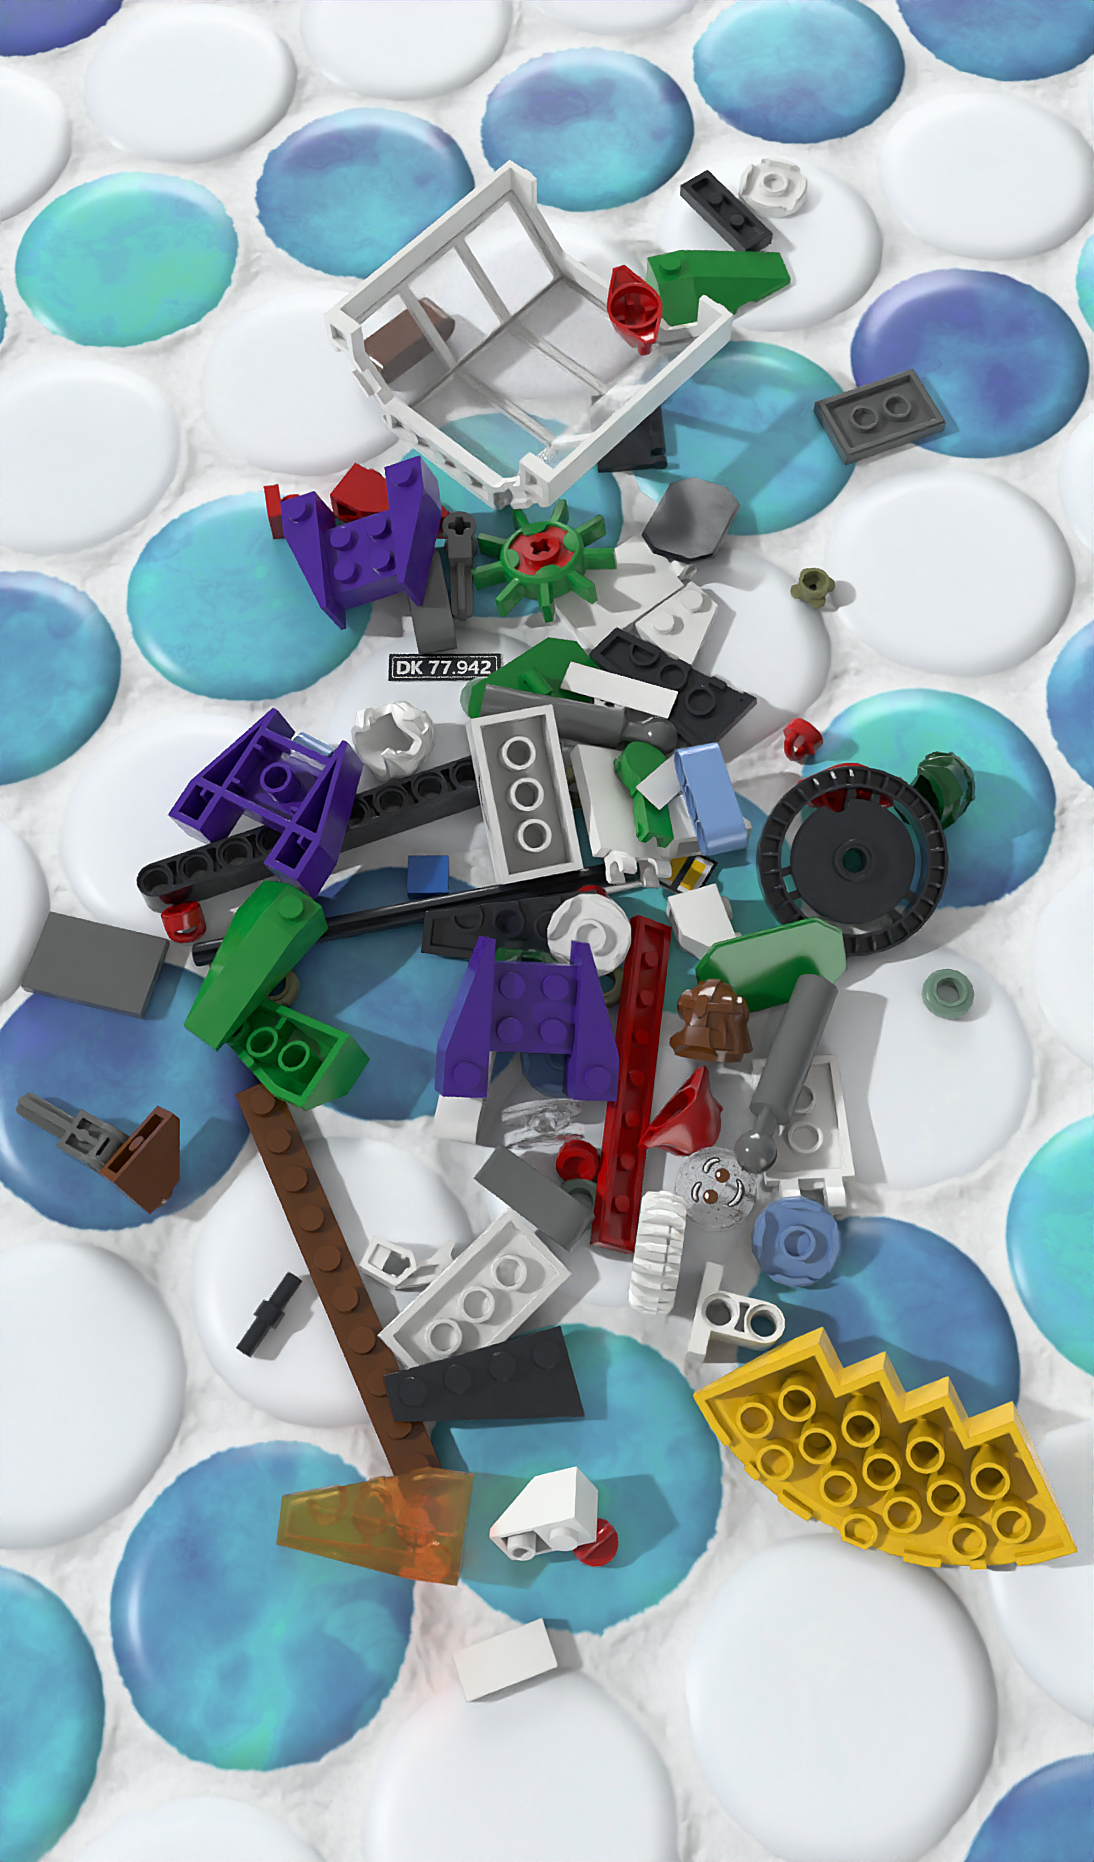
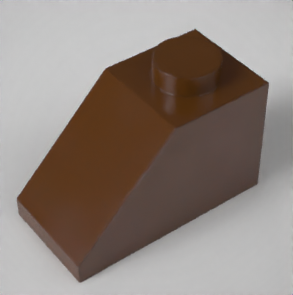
M158 1105L98 1172L134 1205L150 1215L155 1209L162 1207L170 1199L173 1188L180 1181V1119L174 1113Z

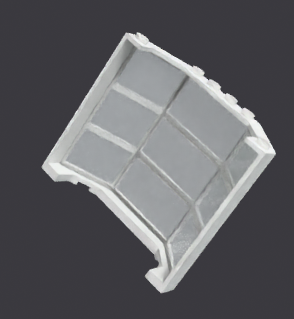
M509 160L325 312L324 320L328 341L336 353L342 350L355 367L350 374L365 396L370 397L373 394L385 413L380 418L386 427L493 510H501L506 505H511L513 509L529 508L533 503H538L540 507H549L730 341L733 314L723 305L703 295L699 299L697 322L671 327L661 318L656 344L652 345L651 353L646 356L640 355L637 347L632 348L622 340L610 322L607 313L610 281L601 278L587 268L582 261L574 259L563 251L537 207V178L527 169H523Z

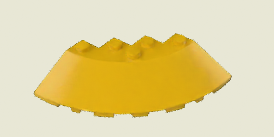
M824 1327L780 1344L695 1391L692 1395L710 1428L724 1446L727 1445L732 1453L745 1466L744 1470L754 1481L758 1479L778 1496L777 1501L807 1522L813 1517L840 1530L841 1540L864 1550L873 1546L889 1555L903 1557V1562L926 1567L941 1568V1564L970 1566V1570L987 1569V1565L1017 1563L1018 1567L1037 1564L1078 1552L1076 1543L1034 1444L1013 1401L969 1418L949 1376L906 1393L886 1351L843 1368Z

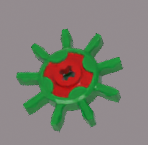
M566 499L558 500L550 521L530 524L527 515L522 509L511 508L512 520L516 531L508 539L479 533L477 541L481 554L499 558L501 561L471 569L476 590L505 582L508 584L495 598L498 613L503 617H506L519 601L525 597L531 600H538L545 623L553 622L556 609L553 600L573 591L592 605L598 600L595 584L584 577L586 570L617 569L615 548H585L607 535L604 518L599 514L574 529L567 525L569 511Z

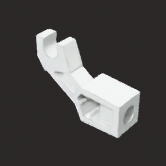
M374 1235L358 1266V1270L394 1291L402 1288L427 1286L454 1261L451 1252L457 1242L450 1239L431 1258L415 1260L412 1251ZM390 1255L399 1258L402 1263L408 1262L409 1268H406L397 1278L394 1274L389 1275L383 1272Z

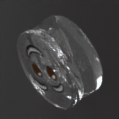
M554 1098L525 1102L504 1109L501 1112L503 1125L524 1126L522 1129L504 1135L505 1147L511 1150H533L561 1146L571 1140L583 1139L585 1137L584 1124L574 1123V1117L582 1114L581 1102L572 1098Z
M708 1147L694 1152L682 1163L676 1176L674 1195L683 1196L687 1203L686 1223L689 1226L706 1234H724L741 1226L749 1217L757 1197V1180L755 1174L744 1171L738 1165L734 1151L722 1147Z

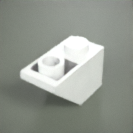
M716 883L668 897L666 916L672 927L679 950L701 960L714 943L742 936L740 932L734 933L730 922L733 919L730 902L727 896H720Z
M577 1466L535 1476L490 1528L489 1538L512 1561L530 1560L535 1555L557 1550L570 1551L579 1545L596 1542L598 1490Z

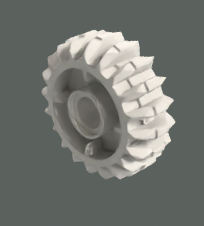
M659 1190V1192L647 1191L642 1197L628 1303L631 1309L640 1310L642 1313L656 1315V1313L668 1315L673 1309L687 1215V1203L683 1196Z

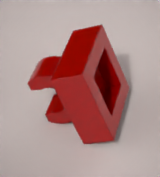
M278 484L263 486L273 539L285 538L283 535L280 502L300 495L290 494L281 498Z

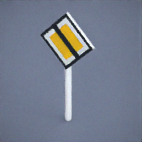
M703 855L668 859L672 875L670 878L658 877L660 887L676 895L704 887L717 868L718 862ZM638 879L635 882L604 887L608 894L642 887L641 880Z

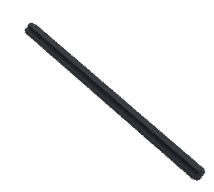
M605 864L584 867V869L503 885L497 884L325 918L328 929L315 944L424 923L425 911L428 909L576 892L580 888L589 885L604 888L619 884L608 883L606 879ZM638 868L635 874L624 873L626 883L638 880ZM224 938L193 944L191 952L195 965L198 967L211 965Z

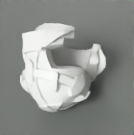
M405 700L391 702L377 708H366L356 712L355 725L351 729L352 741L359 757L368 770L381 781L386 783L414 775L422 762H425L430 756L434 746L433 720L426 711L419 710Z

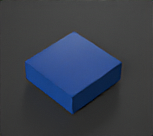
M408 855V899L430 898L449 894V855Z

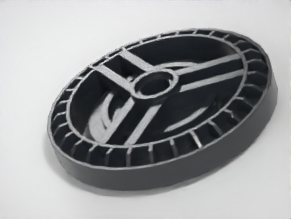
M840 766L824 770L802 780L786 792L772 808L762 827L756 854L757 878L762 896L770 912L780 925L808 919L793 901L800 897L816 913L835 922L858 924L873 921L884 915L892 920L887 925L863 934L842 933L845 956H865L883 952L905 942L918 932L933 915L942 898L947 881L949 862L946 837L940 820L929 802L914 787L901 778L880 769L864 766ZM845 790L841 812H833L824 805L814 811L802 823L792 842L790 866L781 868L782 845L786 832L795 816L813 799L826 793ZM856 790L870 793L869 800L855 799ZM880 797L895 806L906 817L918 840L921 854V872L915 893L909 889L915 871V852L911 837L903 823L891 811L879 805ZM847 850L856 852L861 859V866L856 873L847 871L843 866L842 858ZM791 874L796 890L788 893L783 877ZM904 898L909 904L899 913L894 908Z

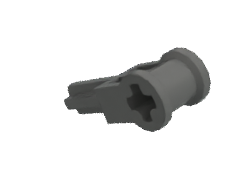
M457 511L446 516L443 520L442 530L446 537L444 549L449 557L452 617L460 621H466L467 618H471L474 615L473 575L471 569H473V557L478 550V542L474 536L477 526L472 515Z
M31 1092L21 1096L18 1100L16 1112L19 1116L59 1138L60 1140L56 1146L64 1154L97 1174L129 1138L121 1130L103 1122L83 1109L74 1117Z

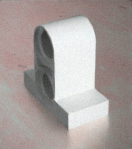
M706 1262L684 1359L702 1363L706 1355L709 1339L755 1351L771 1349L778 1342L784 1331L785 1318L783 1313L776 1305L769 1302L721 1291L720 1285L724 1266ZM712 1306H720L728 1312L730 1321L723 1326H716L707 1319L706 1310ZM755 1317L767 1318L773 1325L774 1334L768 1337L757 1335L751 1328V1320Z

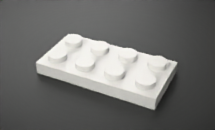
M508 1208L387 1325L378 1336L407 1368L504 1342L572 1273L512 1208Z

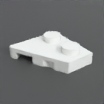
M690 581L636 622L635 633L642 640L659 648L661 653L675 660L679 658L693 665L697 653L700 652L706 633L717 614L718 604L693 581Z

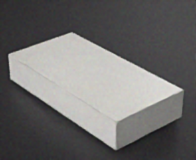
M542 1618L451 1653L466 1702L559 1667Z

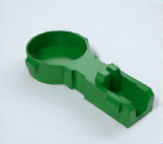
M632 742L613 761L614 771L621 782L630 790V796L633 798L635 832L638 841L647 843L650 839L656 837L657 846L666 849L674 839L668 803L659 810L635 787L661 766L667 758L650 744Z

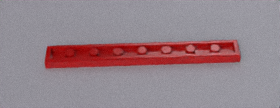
M639 914L630 918L629 922L631 925V945L624 962L615 1042L620 1057L617 1101H607L593 1212L597 1217L592 1222L590 1236L591 1245L623 1254L635 1252L647 1149L641 1150L638 1148L637 1144L650 1125L672 927Z

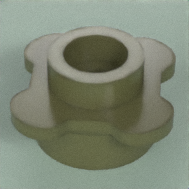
M805 568L800 572L798 583L791 586L790 594L794 599H803L810 603L813 608H821L825 605V597L828 592L834 590L835 581L822 569Z

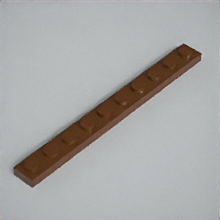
M262 1083L235 1094L404 1501L407 1503L449 1483L423 1421L393 1422L382 1376L401 1370L391 1349L378 1336L383 1330L287 1103L273 1096Z

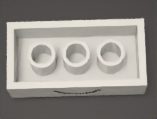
M552 704L468 720L465 726L496 884L503 885L584 869Z

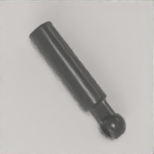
M487 683L485 686L480 717L552 704L559 739L617 749L623 741L644 742L657 748L664 756L672 752L677 744V730L669 720L664 718H652L641 724L627 721L624 710Z
M812 974L801 975L798 977L749 1106L757 1120L753 1130L741 1134L734 1147L738 1165L748 1173L761 1174L771 1169L776 1162L777 1149L772 1138L777 1125H786L791 1122L838 993L837 987L823 977Z

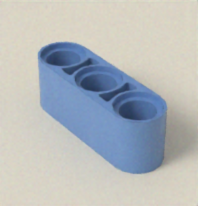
M717 742L676 749L674 752V764L677 778L703 856L746 848L747 833L745 823Z

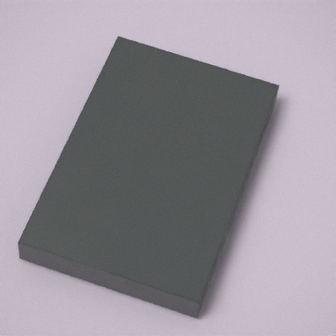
M913 368L817 401L813 409L844 465L942 432L946 425L944 418Z
M50 911L21 987L26 992L144 1019L170 943L166 938Z

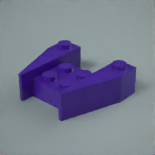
M420 455L384 467L389 503L388 510L336 527L335 514L315 491L280 502L283 535L320 608L341 630L347 629L345 610L404 591L416 606L423 605L442 508L438 480Z
M272 708L190 780L168 816L187 835L206 845L227 838L242 815L282 833L264 864L282 883H289L305 895L315 899L337 865L364 763L345 740L341 741L331 758L292 741L291 739L296 732L277 709Z
M479 936L437 1044L434 1089L442 1097L487 1098L490 1051L564 1054L562 1093L573 1100L617 1101L620 1057L590 943L571 940L570 964L495 961L496 939Z

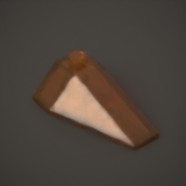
M426 1467L412 1470L411 1473L385 1477V1475L369 1478L368 1481L340 1486L337 1484L284 1494L281 1500L276 1544L410 1580L457 1586L464 1564L475 1473Z

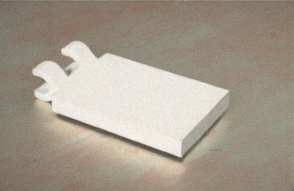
M634 535L615 548L617 569L586 570L584 577L595 584L598 600L592 605L573 591H570L561 597L553 599L556 608L555 614L592 651L616 627L626 632L634 629L636 622L684 587L682 581L694 575L697 569L692 564L688 565L676 560L670 563L665 557L652 553L646 542H642Z
M577 744L570 752L593 857L604 858L606 879L610 884L624 885L626 883L624 873L635 874L637 872L636 862H638L642 886L658 889L660 887L658 877L670 878L672 875L670 863L667 861L671 857L668 846L666 849L658 847L656 837H653L647 843L638 841L635 832L633 798L630 796V790L621 782L614 771L613 761L623 751Z
M837 1054L815 1055L791 1122L786 1125H777L772 1138L776 1144L777 1159L771 1169L764 1172L765 1187L779 1186V1199L801 1196L800 1191L823 1190V1207L832 1215H843V1207H846L843 1182H852L855 1177L838 1056ZM767 1058L752 1059L751 1074L754 1092Z

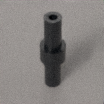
M288 1271L269 1300H262L253 1314L256 1319L237 1345V1350L249 1358L252 1357L271 1328L275 1330L286 1315L283 1310L303 1282L300 1278Z

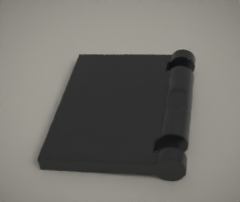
M606 396L603 399L602 397L591 398L592 413L610 396ZM610 404L593 421L594 431L624 404ZM661 405L597 462L598 473L653 468L657 470L665 469L668 466L667 457L664 456L666 444Z

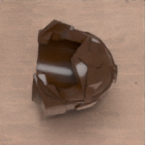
M707 979V981L698 982V986L693 989L686 990L677 1002L678 1016L685 1021L686 1026L683 1030L670 1037L669 1045L674 1050V1055L711 1062H741L744 1054L753 1051L747 1027L749 1008L745 999L732 990V986L720 979Z

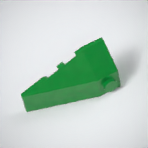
M678 250L647 257L646 282L659 294L662 301L661 318L671 327L697 322L699 299L703 295L723 305L730 313L735 315L739 307L750 301H760L790 284L791 280L780 252Z
M264 880L237 909L185 1020V1029L218 1052L327 931L328 926L322 906L289 883Z
M267 998L263 1000L226 1042L273 1096L305 1111L347 1095L370 1060L350 1034Z

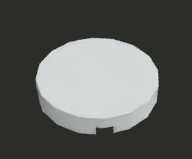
M767 157L762 158L761 163L753 165L752 162L746 166L740 175L738 194L741 202L752 213L762 217L780 218L789 216L800 209L806 199L808 180L806 175L803 176L800 173L801 168L794 162L784 158Z
M579 894L566 900L553 913L547 928L550 952L558 962L570 964L571 940L590 943L598 977L614 971L625 960L631 945V925L625 911L612 899L599 894Z

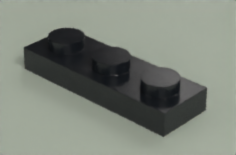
M708 169L680 185V196L735 251L758 252L772 244L773 233Z

